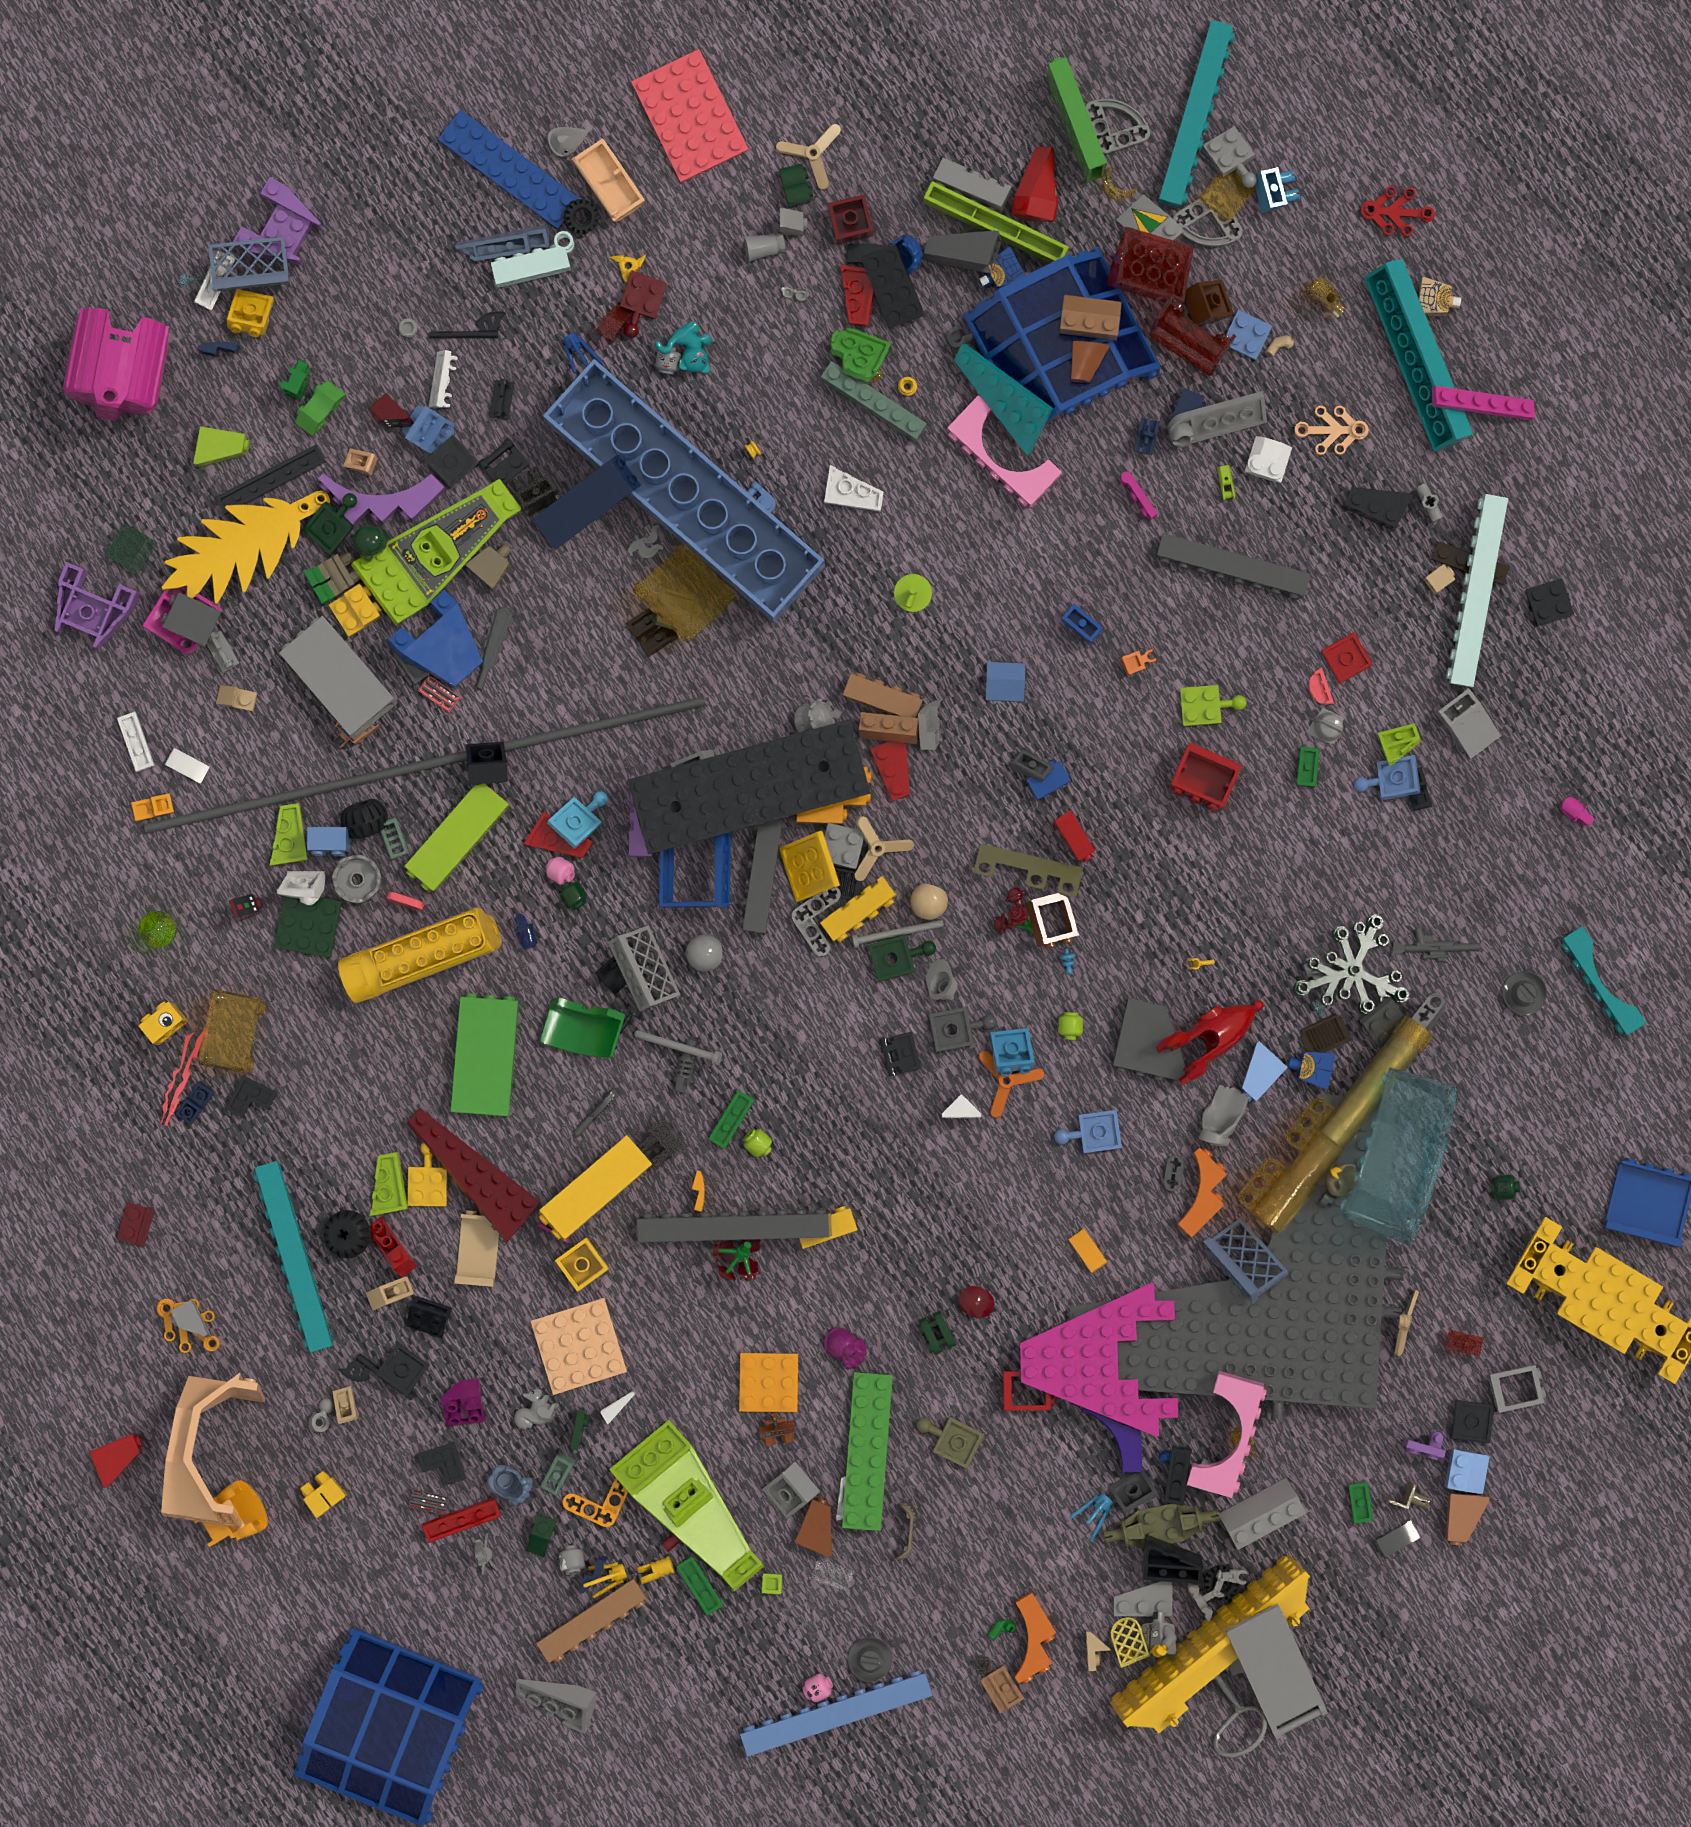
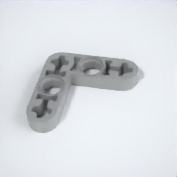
M837 887L831 889L832 891L836 890L837 894L835 895L836 899L829 898L826 900L829 902L828 905H825L824 900L820 898L822 894L824 898L829 895V892L825 891L813 896L792 912L794 923L818 956H826L830 952V944L813 918L840 900L841 892ZM813 900H819L822 903L820 910L814 911L811 908ZM807 905L813 915L809 916V913L803 916V921L800 919L796 920V912L800 911L802 913L806 911L804 906ZM810 926L815 927L817 930L814 937L806 935V929ZM819 935L822 937V939H819L820 943L827 945L825 953L817 951L819 946L816 942L813 945L811 943Z

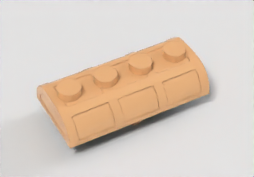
M604 139L599 140L571 159L614 222L627 217L645 203V199Z

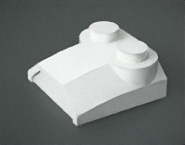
M1256 436L1245 473L1281 484L1292 447L1269 438Z
M287 871L286 877L279 889H277V894L298 898L300 902L312 905L320 898L324 890L325 873L324 871Z

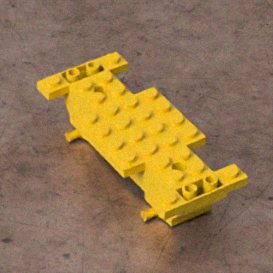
M1544 1217L1506 1284L1524 1294L1531 1280H1533L1539 1286L1534 1296L1541 1301L1546 1291L1563 1297L1564 1301L1558 1309L1557 1315L1623 1354L1626 1353L1631 1342L1634 1340L1640 1346L1634 1355L1639 1360H1642L1646 1351H1652L1666 1358L1657 1374L1676 1384L1691 1358V1316L1686 1323L1670 1314L1669 1311L1674 1303L1666 1300L1663 1308L1655 1305L1654 1303L1663 1286L1601 1249L1594 1247L1585 1263L1569 1253L1574 1245L1572 1242L1566 1240L1562 1249L1554 1245L1553 1242L1562 1226ZM1557 1265L1563 1268V1273L1560 1276H1557L1554 1272V1268ZM1658 1325L1664 1328L1661 1336H1658L1655 1332Z

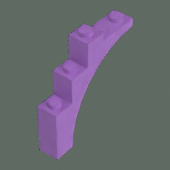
M324 473L318 478L321 482L319 486L326 493L330 491L334 495L332 499L340 507L343 504L342 499L345 494L352 493L357 497V505L354 508H349L343 515L354 527L370 511L372 512L370 516L377 523L381 521L385 524L399 509H401L399 513L406 520L410 518L414 522L446 491L445 487L432 474L407 490L387 495H368L348 490L332 481Z

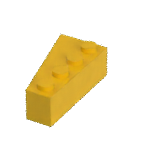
M883 876L877 879V883L865 888L859 896L853 897L844 907H840L820 922L833 942L837 940L840 943L848 937L847 932L851 929L854 931L858 930L864 925L862 921L867 918L873 919L879 914L878 910L884 906L886 909L895 903L893 899L896 897V894Z

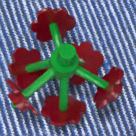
M717 1240V1245H713L711 1252H713L712 1256H716V1262H718V1256L722 1257L724 1262L728 1260L733 1261L728 1268L718 1265L719 1275L725 1280L731 1279L735 1281L736 1277L731 1270L740 1260L743 1262H739L737 1272L739 1275H745L740 1277V1280L745 1279L746 1282L756 1280V1276L761 1274L758 1272V1262L748 1258V1255L753 1251L757 1252L760 1250L761 1246L759 1243L761 1240H742L738 1248L733 1246L731 1240L721 1242L720 1245L719 1240Z

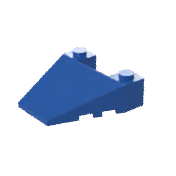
M444 590L430 602V609L439 620L416 640L402 627L388 639V647L401 660L417 666L418 669L426 671L443 682L456 687L483 663V660L458 603Z

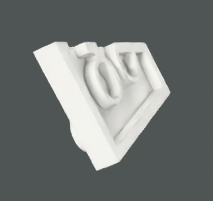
M830 465L824 503L881 512L883 491Z

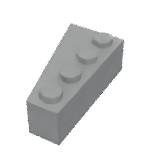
M942 158L933 176V182L995 212L1002 213L1010 197L1012 186L1005 184L1002 187L993 178L983 179L984 177L979 172L972 170L966 172L967 169L964 166Z

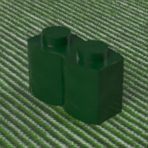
M801 164L779 169L788 208L811 203L810 198L813 197L811 186H807L805 180L809 179L807 169L802 168Z

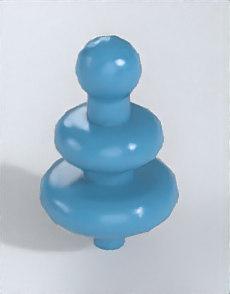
M1064 949L1065 953L1061 954L1059 958L1065 960L1062 962V965L1066 966V973L1071 975L1073 973L1071 966L1074 965V961L1071 959L1075 957V954L1069 953L1068 949Z

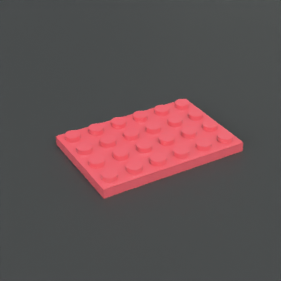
M699 49L631 81L680 183L749 151Z

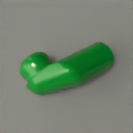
M998 1620L987 1635L996 1640L1000 1632L1012 1633L1015 1631L1016 1626L1012 1620Z

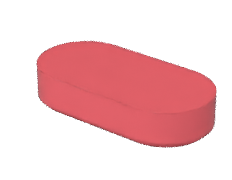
M388 892L386 900L417 911H422L424 907L423 902L395 892Z

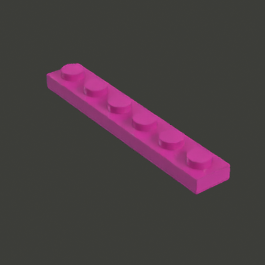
M1441 386L1432 388L1433 407L1530 421L1535 418L1534 400Z

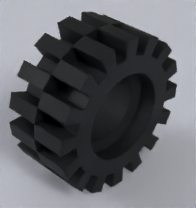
M576 199L567 204V208L563 212L565 213L563 216L565 226L570 231L578 234H587L589 231H593L594 227L598 225L597 220H599V212L596 210V206L584 199ZM579 209H584L588 214V219L583 224H578L574 219V214Z
M1216 1565L1209 1569L1204 1578V1587L1207 1593L1215 1587L1214 1581L1219 1570L1221 1572L1229 1571V1569H1232L1231 1567ZM1229 1582V1586L1225 1590H1220L1224 1597H1214V1599L1222 1601L1231 1599V1597L1237 1594L1239 1584Z

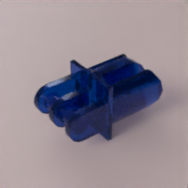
M520 913L517 914L515 921L518 929H515L514 932L523 948L532 949L536 946L538 940L534 925H528L525 916Z

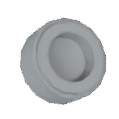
M407 318L400 322L399 332L402 336L411 338L416 335L418 326L414 320Z

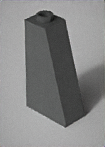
M996 230L929 236L927 243L923 246V254L928 262L992 273L1002 243V237L999 231Z

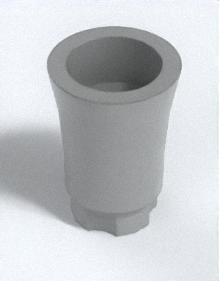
M782 233L744 236V246L748 262L775 255L778 252H785V242Z

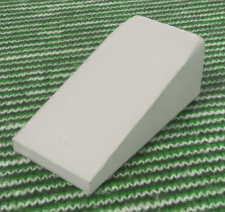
M634 1391L601 1410L600 1413L607 1424L613 1420L636 1394Z

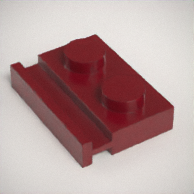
M127 1202L117 1240L145 1247L155 1210Z

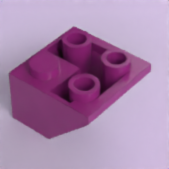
M479 1378L459 1381L441 1397L446 1426L485 1422Z

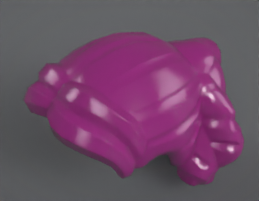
M845 1328L830 1329L828 1335L823 1340L826 1352L835 1359L843 1361L844 1367L847 1370L852 1367L857 1368L864 1361V1356L867 1354V1345L863 1339L857 1340Z

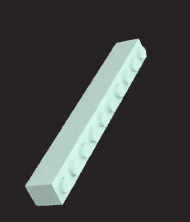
M1485 494L1483 498H1479L1478 509H1480L1479 517H1476L1474 528H1477L1476 536H1472L1471 539L1473 552L1472 555L1469 554L1467 566H1470L1469 574L1466 573L1464 577L1466 590L1462 592L1460 603L1463 606L1462 611H1459L1457 615L1459 628L1455 630L1453 641H1456L1455 649H1451L1450 653L1452 666L1451 668L1448 667L1446 679H1449L1448 684L1474 687L1508 498Z

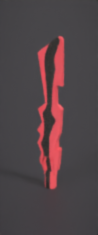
M205 1027L185 1037L180 1069L173 1071V1081L168 1085L169 1090L165 1094L166 1101L162 1105L164 1112L160 1123L162 1125L168 1126L170 1117L174 1115L180 1102L178 1098L191 1074L188 1069L192 1057L197 1058L206 1032Z

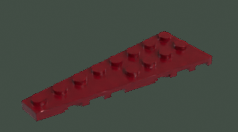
M419 1108L408 1120L407 1125L420 1141L423 1140L430 1149L429 1152L436 1156L441 1162L443 1169L450 1173L456 1185L470 1201H473L480 1210L479 1213L487 1218L493 1230H496L503 1238V1242L507 1244L538 1207L540 1201Z

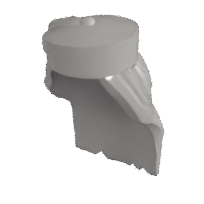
M1219 1085L1212 1101L1202 1114V1130L1199 1139L1210 1143L1211 1146H1227L1230 1142L1228 1137L1233 1133L1237 1123L1244 1114L1248 1096L1245 1093H1241L1237 1088Z

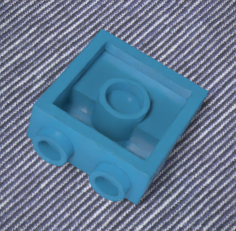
M1028 1028L990 1032L995 1073L1007 1076L1012 1071H1019V1073L1025 1074L1034 1068L1035 1061Z

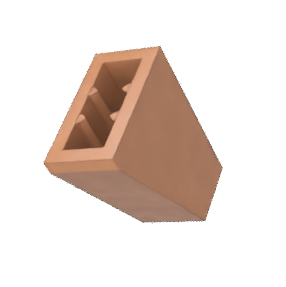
M1448 1493L1445 1540L1450 1541L1451 1545H1461L1462 1542H1467L1489 1503L1490 1497Z

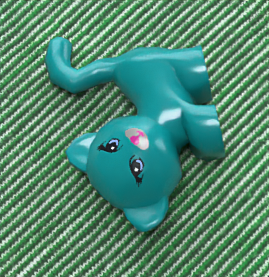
M695 322L685 323L681 328L674 331L666 347L660 341L655 342L656 349L662 354H669L675 343L685 346L686 350H684L682 359L679 361V369L704 374L710 372L708 354L702 347L710 345L712 339L707 334L702 336L696 335L700 327Z

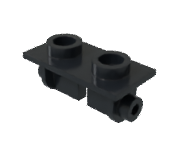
M507 379L495 380L490 417L509 420L514 382H508Z

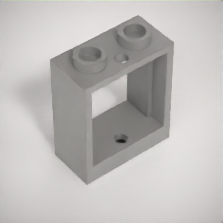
M1532 1364L1488 1374L1497 1413L1544 1403L1543 1398H1546L1544 1387L1540 1386L1539 1379H1542L1540 1369L1536 1368V1365ZM1530 1371L1537 1399L1505 1406L1499 1378Z

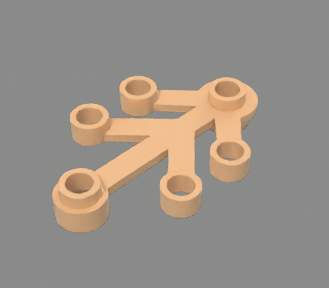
M1318 406L1315 409V415L1322 418L1329 426H1309L1306 422H1299L1294 428V433L1299 438H1305L1308 434H1330L1322 443L1315 447V452L1318 455H1324L1327 448L1341 434H1349L1342 443H1338L1334 447V452L1337 455H1343L1346 448L1355 439H1364L1369 431L1365 422L1355 421L1345 411L1343 406L1335 407L1334 415L1342 418L1348 426H1341L1326 412L1324 406ZM1319 408L1324 410L1323 415L1317 413ZM1341 408L1343 414L1338 415L1336 409ZM1300 427H1303L1305 429L1304 434H1300L1298 432V429ZM1357 427L1362 428V433H1356L1355 429ZM1323 446L1324 452H1318L1317 448ZM1342 446L1344 450L1340 453L1336 448Z

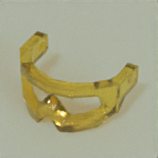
M1112 165L1104 176L1103 185L1106 194L1115 200L1131 198L1139 186L1136 185L1129 191L1116 188L1110 180V173L1115 168Z

